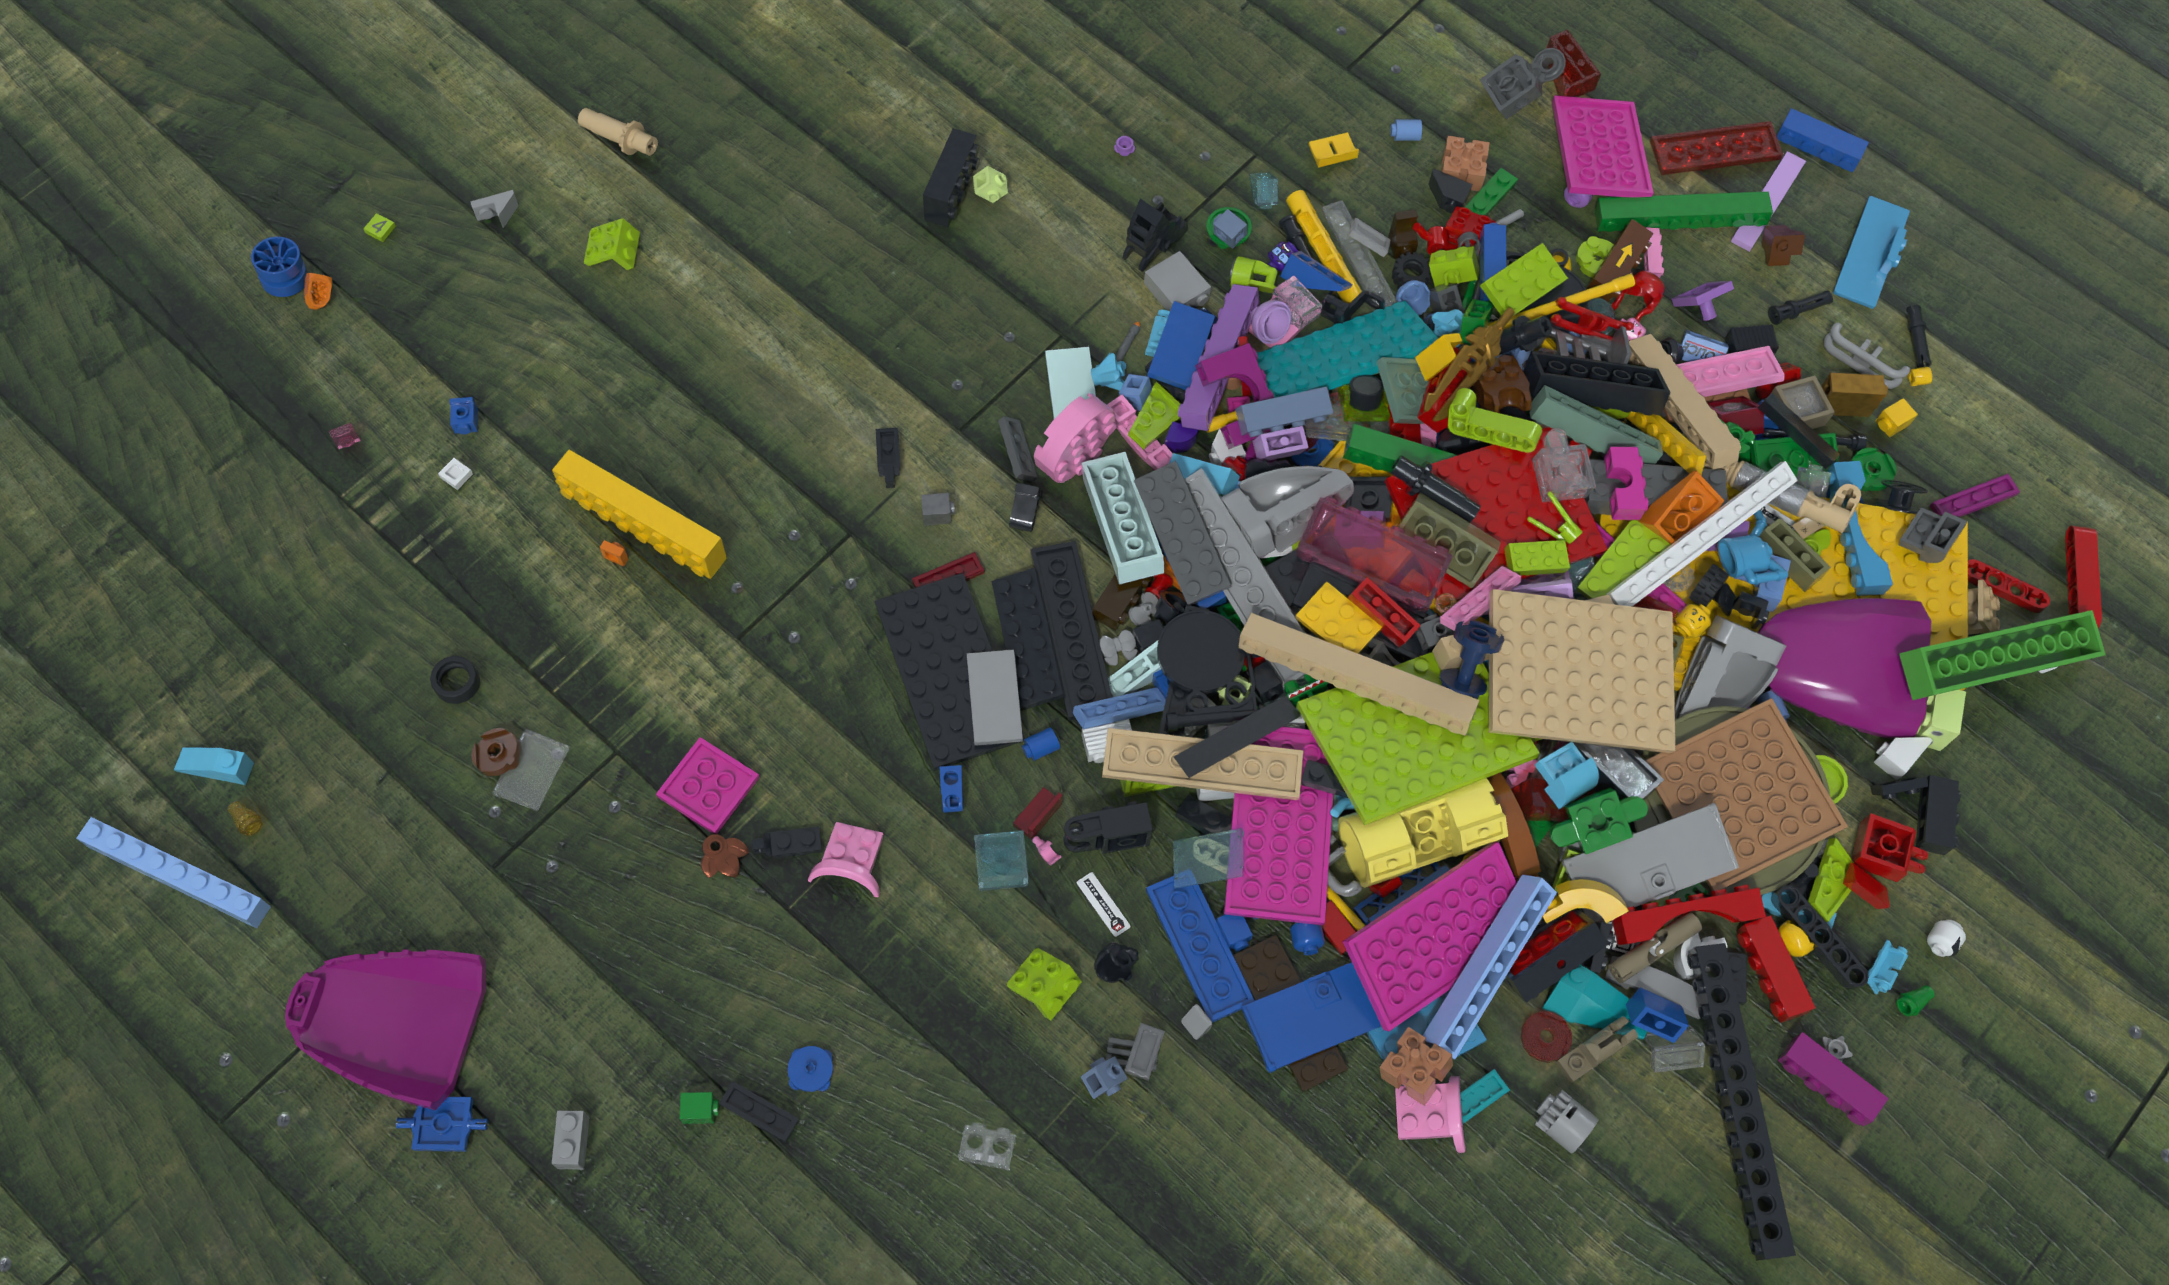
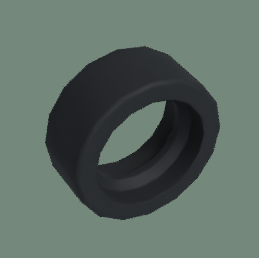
M450 656L442 659L434 666L431 671L430 682L441 700L447 703L459 704L466 702L475 695L479 689L480 678L476 668L468 659L462 656ZM456 668L465 669L469 674V680L466 685L460 690L453 692L444 690L441 684L444 675Z

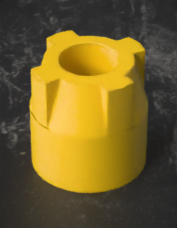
M1929 367L1911 369L1908 374L1910 386L1931 384V369Z

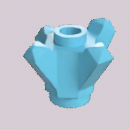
M1457 309L1432 314V320L1435 324L1433 333L1438 338L1444 334H1460L1464 314Z
M1109 353L1099 365L1091 369L1094 385L1107 386L1120 391L1125 382L1122 377L1125 376L1126 363L1123 361L1117 362L1115 354Z

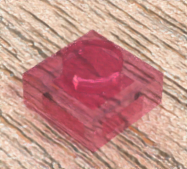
M352 423L329 431L338 449L350 447L360 441Z

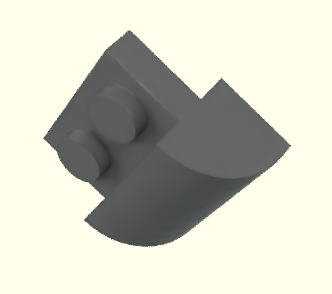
M1921 507L1901 537L1899 546L1920 554V561L1939 563L1944 560L1966 526L1967 521L1947 512L1940 516Z

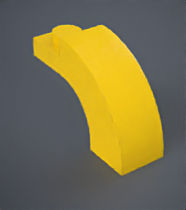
M1578 879L1556 886L1558 896L1554 897L1542 917L1548 923L1573 909L1587 908L1600 914L1605 922L1608 923L1628 912V908L1622 897L1609 886L1593 880Z

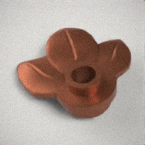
M718 834L710 835L704 840L702 845L705 854L701 861L702 871L708 878L713 877L717 871L729 877H737L739 873L738 858L747 855L749 850L737 838L725 839ZM717 842L720 845V849L713 851L710 847L711 843Z

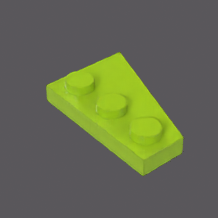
M1156 382L1132 425L1128 436L1143 450L1170 429L1172 422H1179L1181 420V417H1178L1180 403Z
M1836 837L1828 839L1819 866V874L1815 878L1808 900L1825 922L1830 921L1852 891L1843 884L1848 867L1853 861Z

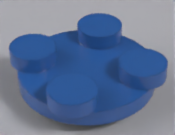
M807 1046L794 1050L788 1063L790 1087L793 1090L805 1092L817 1090L824 1092L828 1090L833 1074V1056L831 1052L816 1046Z

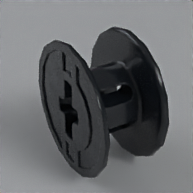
M1882 480L1881 483L1892 488L1889 500H1876V504L1894 511L1917 514L1920 508L1912 505L1914 494H1924L1928 490L1911 483Z

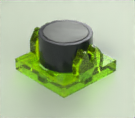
M1359 375L1350 381V385H1343L1338 388L1339 401L1345 422L1389 421V403L1383 383L1378 378L1370 375Z

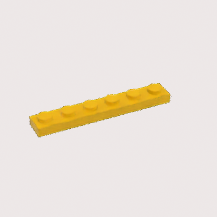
M1630 412L1629 416L1626 417L1643 433L1660 440L1662 450L1689 474L1697 471L1702 476L1706 455L1660 415L1652 414L1648 416L1639 412Z

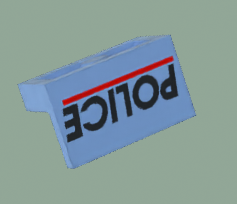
M1685 330L1681 344L1684 350L1682 360L1691 362L1725 355L1729 347L1727 343Z

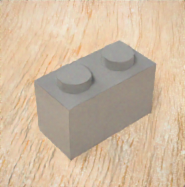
M557 1111L552 1165L557 1169L584 1170L589 1116L584 1111Z

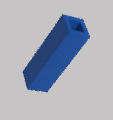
M1489 223L1484 224L1480 233V285L1506 268V225ZM1480 287V300L1490 301Z

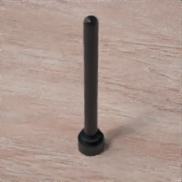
M1765 429L1764 433H1762L1765 438L1789 437L1782 430ZM1854 433L1848 437L1836 436L1837 445L1847 446L1851 451L1858 452L1866 448L1867 438L1864 434Z

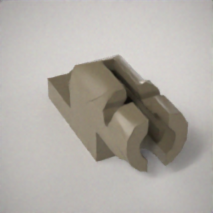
M1620 1017L1556 1061V1064L1570 1083L1579 1079L1638 1037L1636 1030L1633 1029L1622 1038L1613 1039V1034L1629 1022L1626 1017Z

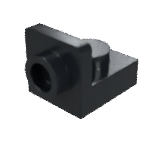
M1741 591L1735 599L1733 609L1742 615L1754 617L1751 629L1756 630L1760 623L1764 625L1768 618L1769 611L1766 609L1769 601Z

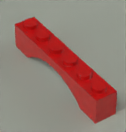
M1749 884L1734 887V892L1727 893L1726 889L1711 891V897L1704 898L1703 893L1688 896L1689 901L1681 902L1680 898L1665 900L1666 905L1658 906L1657 902L1643 904V910L1635 911L1634 906L1627 907L1628 912L1612 920L1617 944L1624 945L1651 940L1656 932L1669 920L1690 911L1711 913L1723 917L1732 923L1764 918L1766 914L1760 889H1750Z

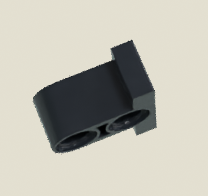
M1016 483L1014 491L1016 493L1009 528L1032 532L1043 490L1039 487Z

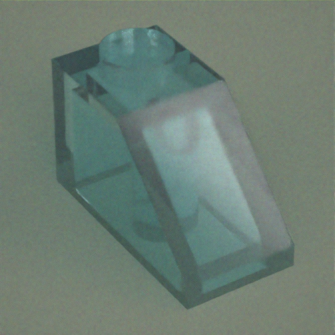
M1270 172L1249 174L1254 203L1260 206L1261 209L1272 208V205L1278 204V178Z

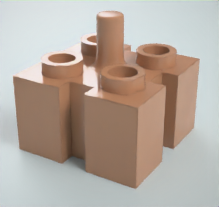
M1448 136L1442 155L1441 172L1472 184L1471 190L1480 191L1486 175V160L1490 142L1473 140L1472 143H1464V138Z
M1408 1027L1397 1042L1398 1053L1395 1054L1391 1051L1381 1064V1078L1397 1089L1404 1085L1407 1095L1425 1106L1436 1091L1435 1079L1437 1078L1442 1082L1452 1068V1054L1435 1043L1431 1048L1426 1045V1038Z

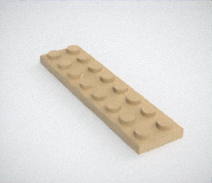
M1108 728L1102 778L1299 800L1303 750L1250 744L1188 778L1174 759V756L1205 739Z

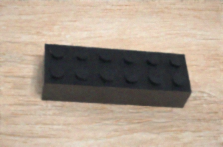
M1531 351L1523 371L1530 383L1529 389L1532 398H1535L1543 386L1546 385L1587 406H1595L1605 410L1617 409L1626 413L1632 411L1648 416L1652 414L1661 416L1671 393L1662 374L1656 368Z

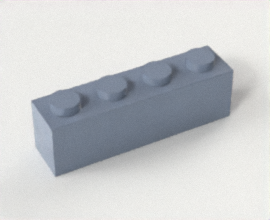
M1327 387L1249 403L1235 409L1241 435L1249 434L1250 438L1263 434L1265 430L1275 432L1285 430L1284 426L1292 425V428L1305 426V422L1313 420L1314 424L1327 421V416L1333 414Z

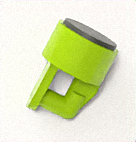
M1238 256L1232 264L1229 286L1232 288V285L1236 284L1257 287L1258 291L1275 293L1277 287L1274 284L1277 269L1270 267L1262 261ZM1255 274L1266 276L1265 282L1254 280Z

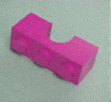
M1610 447L1604 458L1607 478L1619 479L1626 486V488H1615L1609 499L1612 520H1640L1644 512L1648 510V498L1644 496L1646 481L1641 473L1643 466L1642 456H1639L1638 447Z

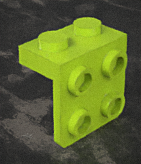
M623 218L592 228L589 233L584 264L591 266L613 259L626 270L633 269L640 231Z
M1036 948L1010 978L1007 986L1010 990L1034 1003L1045 1018L1052 1020L1070 996L1077 990L1082 981L1070 965Z

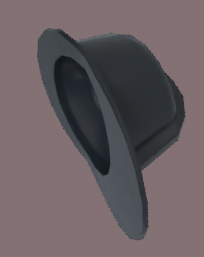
M1159 591L1160 598L1155 606V619L1170 622L1176 616L1185 613V608L1188 604L1183 593Z

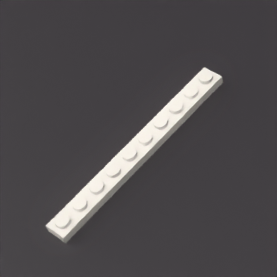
M1784 461L1777 464L1609 591L1607 595H1610L1615 605L1632 607L1798 481L1787 462Z

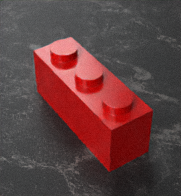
M1368 577L1347 597L1382 627L1380 631L1397 647L1406 643L1421 626Z

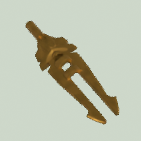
M1507 308L1494 325L1486 328L1478 327L1473 331V334L1465 337L1472 345H1464L1435 392L1427 393L1424 412L1430 410L1461 369L1467 372L1465 378L1434 416V422L1449 416V408L1457 391L1461 388L1469 389L1487 370L1486 361L1490 367H1493L1495 356H1499L1501 351L1499 343L1503 328L1515 314L1512 308ZM1469 358H1473L1476 361L1475 365L1468 362Z

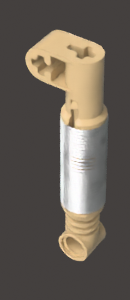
M1745 461L1735 462L1716 469L1726 470V481L1729 483V486L1741 492L1767 473V471ZM1705 462L1703 469H1712L1708 465V463ZM1794 483L1769 503L1778 507V509L1780 508V510L1791 513V515L1793 514L1799 518L1807 517L1843 533L1857 510L1861 491L1852 484L1842 485L1837 490L1832 501L1829 502L1815 496L1814 492L1810 489L1808 490V488L1806 489V487L1804 488ZM1847 498L1849 500L1845 509L1842 507V504Z

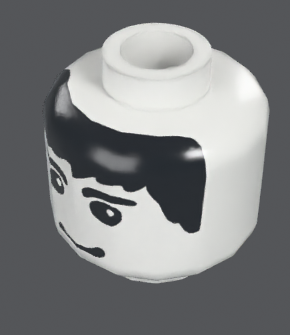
M1953 920L1936 922L1927 937V943L1932 952L1941 957L1957 955L1966 940L1962 926Z

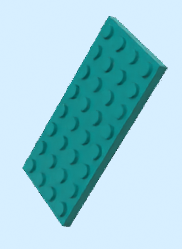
M1406 301L1396 302L1384 310L1377 309L1369 314L1354 317L1343 324L1338 323L1324 330L1315 331L1307 336L1295 338L1290 342L1256 352L1258 356L1257 363L1266 375L1265 383L1268 390H1271L1274 398L1327 387L1329 391L1350 383L1356 376H1371L1379 373L1376 361L1382 357L1415 359L1417 355L1439 338Z

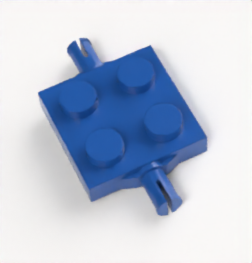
M447 1097L437 1110L417 1106L413 1118L398 1117L396 1121L399 1123H396V1128H412L413 1140L411 1149L414 1151L467 1152L468 1138L471 1130H487L488 1119H473V1098Z

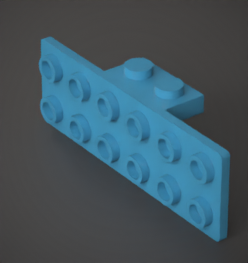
M1869 196L1833 294L1868 308H1875L1886 276L1892 267H1897L1901 256L1898 255L1899 251L1902 252L1906 245L1907 239H1904L1907 230L1904 227L1910 213L1909 210Z

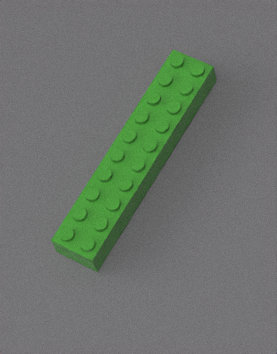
M2093 610L1926 646L1903 652L1899 655L1912 700L2080 662L2106 654Z

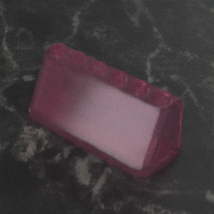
M1320 497L1295 555L1309 563L1314 561L1359 583L1368 577L1388 596L1426 613L1453 555L1448 554L1449 550L1439 545H1436V547L1426 544L1427 540L1414 535L1412 538L1405 535V531L1397 526L1389 528L1382 524V520L1374 516L1369 518L1360 515L1361 511L1354 507L1348 506L1346 509L1338 505L1339 502L1331 497H1326L1325 499Z

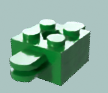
M1608 788L1564 806L1569 819L1553 825L1550 829V838L1559 847H1566L1578 842L1584 854L1595 852L1633 838L1628 823L1642 819L1647 815V803L1642 798L1634 795L1619 800L1616 791Z

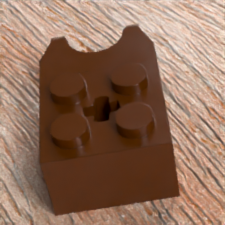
M1503 355L1495 358L1493 367H1490L1486 361L1487 370L1470 387L1476 394L1480 407L1496 413H1500L1499 410L1506 406L1518 407L1522 411L1531 410L1530 383L1514 355ZM1476 361L1469 363L1475 365Z

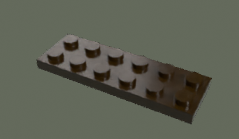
M1276 935L1233 955L1255 1001L1301 983ZM1336 1045L1288 1065L1302 1093L1348 1070Z

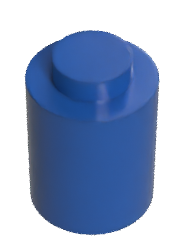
M1051 727L1024 739V745H1022L1026 758L1031 757L1033 761L1060 749L1058 739Z

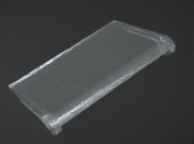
M524 729L519 739L521 744L519 764L515 769L501 774L492 794L538 811L570 746Z

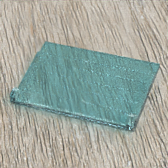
M1238 828L1174 840V887L1180 888L1242 877L1244 866L1243 829Z

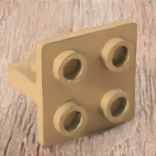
M1984 579L1978 580V588L1968 589V635L2000 630V622L1998 617H1996V611L2000 610L1999 598L1994 596L1992 588L1988 587Z

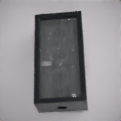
M1558 741L1552 750L1555 752L1570 742ZM1573 742L1585 760L1592 757L1597 765L1599 780L1595 788H1593L1596 793L1611 788L1616 791L1619 800L1633 795L1645 800L1664 781L1633 749Z

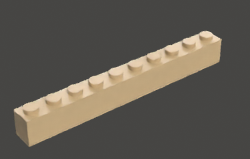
M1253 613L1249 616L1240 634L1239 648L1247 653L1259 655L1270 662H1277L1293 671H1300L1314 679L1331 683L1337 688L1349 690L1360 697H1367L1379 702L1383 706H1390L1402 711L1406 715L1421 718L1430 724L1439 725L1456 734L1459 733L1466 736L1479 700L1457 693L1449 688Z

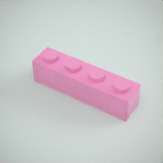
M1647 228L1654 234L1649 240L1652 244L1644 254V269L1660 278L1664 273V268L1662 267L1663 256H1661L1662 245H1660L1662 235L1659 228Z

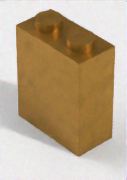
M1830 373L1821 386L1835 411L1833 415L1870 417L1874 410L1878 408L1883 398L1887 396L1888 387L1884 382V375ZM1816 393V406L1820 412L1826 411L1818 393Z

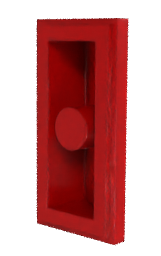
M1850 863L1843 884L1876 909L1889 908L1890 902L1887 888L1856 864Z

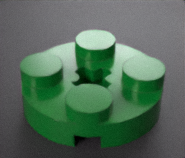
M1864 448L1857 452L1851 461L1861 462L1866 480L1861 491H1881L1887 488V486L1881 483L1882 480H1894L1897 468L1890 455L1887 453L1883 455L1881 452H1877L1878 449ZM1871 466L1872 469L1876 468L1877 471L1872 473L1868 468Z

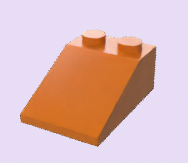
M1693 471L1653 502L1638 521L1672 545L1717 511L1724 502V499L1697 471Z

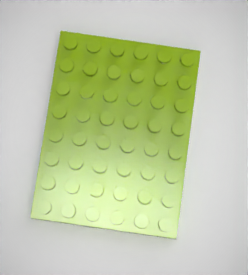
M1433 652L1393 666L1438 685L1442 684L1439 678L1441 670ZM1483 663L1477 664L1474 674L1484 680L1487 684V691L1485 694L1479 695V703L1466 736L1453 733L1439 725L1430 724L1421 718L1406 715L1400 710L1390 706H1383L1377 701L1367 697H1360L1354 692L1337 687L1297 702V709L1364 825L1538 758L1540 753L1530 737L1489 733V672Z

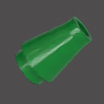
M1928 985L1902 993L1896 1001L1897 1008L1905 1016H1916L1935 997V993Z

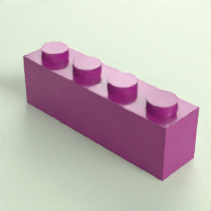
M1803 1032L1792 1039L1778 1059L1787 1072L1797 1075L1804 1080V1084L1809 1089L1818 1091L1831 1106L1840 1108L1847 1114L1848 1119L1857 1125L1865 1126L1873 1122L1889 1099Z

